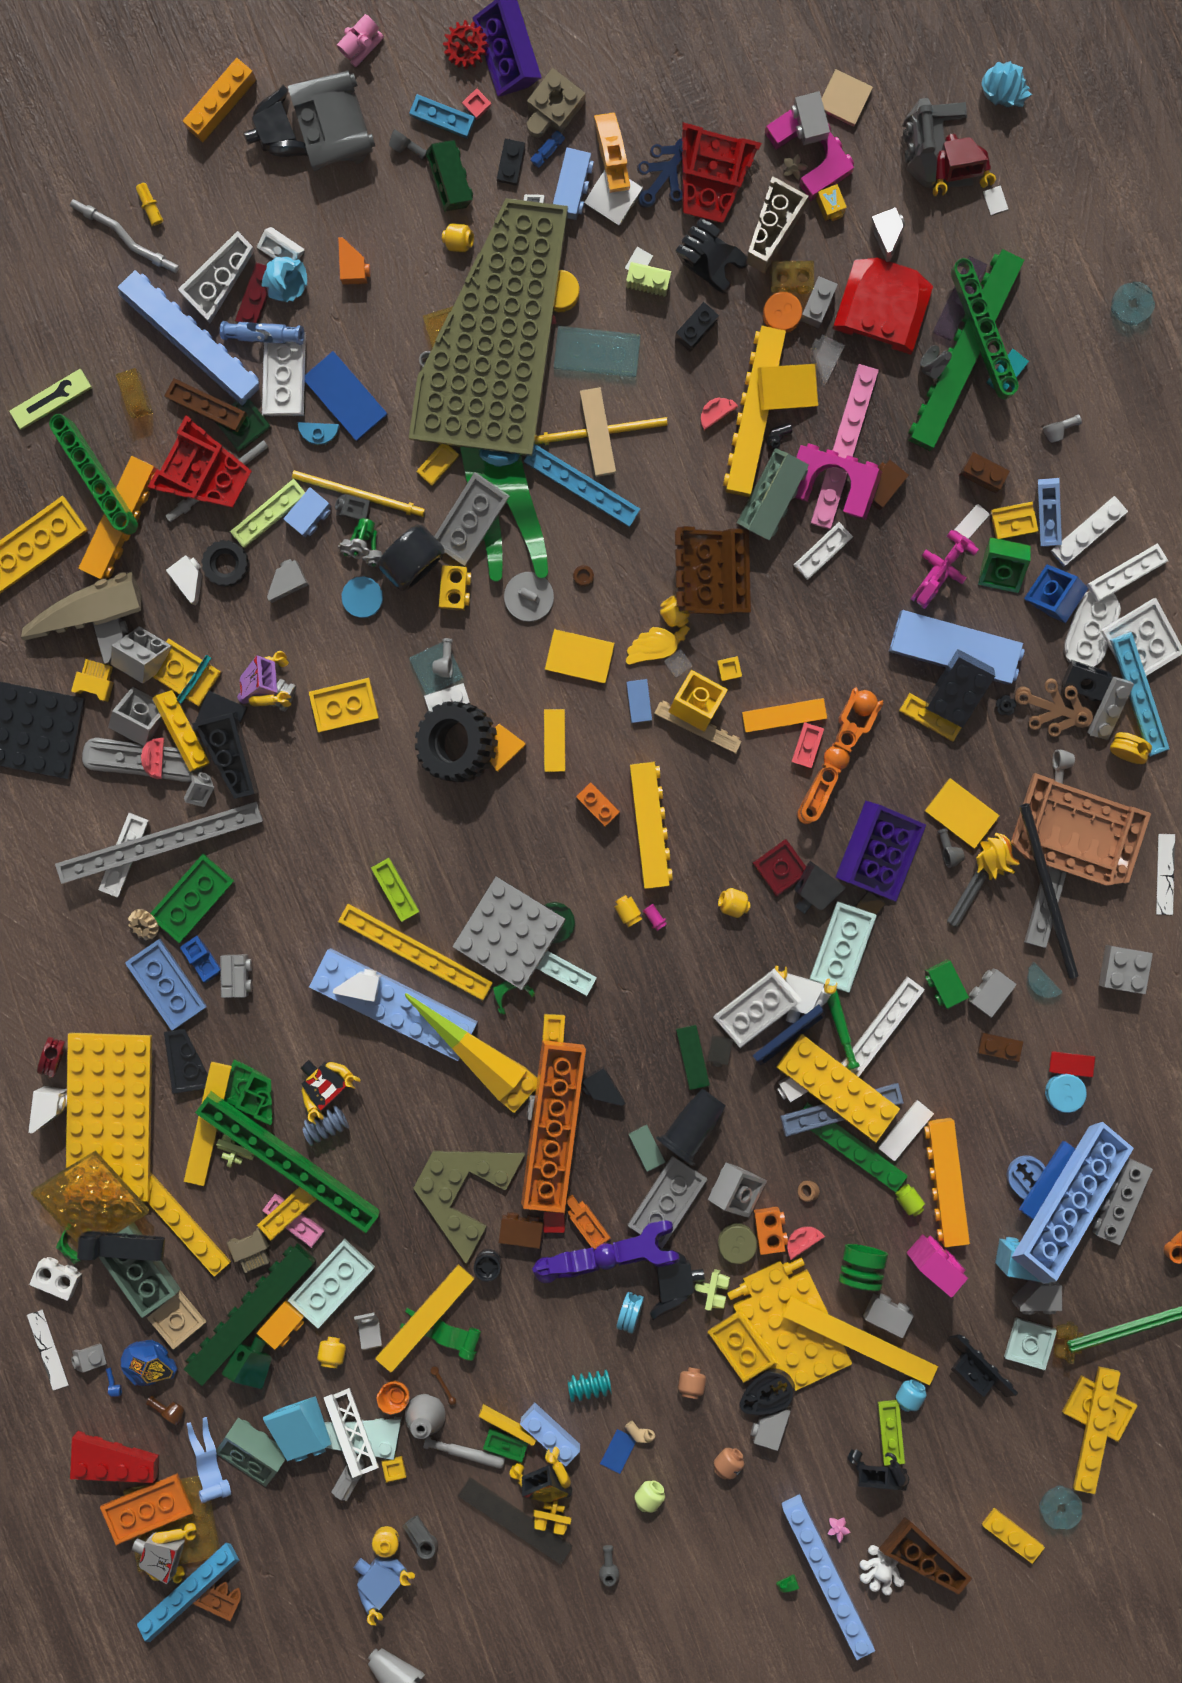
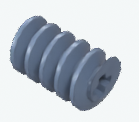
M334 1106L333 1114L329 1109L326 1110L327 1116L323 1120L319 1118L317 1121L315 1118L316 1124H309L307 1120H304L303 1133L310 1146H313L314 1141L317 1143L321 1142V1136L324 1139H328L329 1133L332 1136L336 1135V1129L339 1132H343L344 1126L349 1129L345 1115L337 1106Z

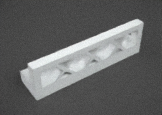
M348 1388L337 1394L324 1397L352 1478L379 1468L351 1389ZM346 1394L350 1401L347 1410L340 1408L337 1402V1398ZM348 1414L356 1418L357 1423L354 1430L346 1427L345 1420ZM355 1434L363 1437L364 1443L361 1450L355 1448L352 1444ZM362 1454L369 1456L372 1462V1466L363 1470L359 1463Z

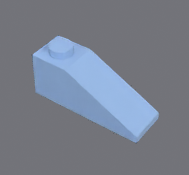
M1059 478L1038 479L1041 546L1062 545Z

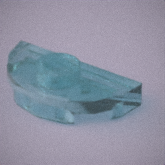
M1035 962L1031 964L1027 977L1028 985L1034 993L1046 998L1056 997L1063 993Z

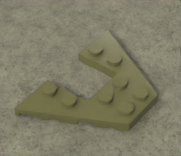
M433 1151L413 1189L465 1263L468 1262L486 1225L451 1207L452 1202L468 1172L506 1191L525 1155L524 1152Z

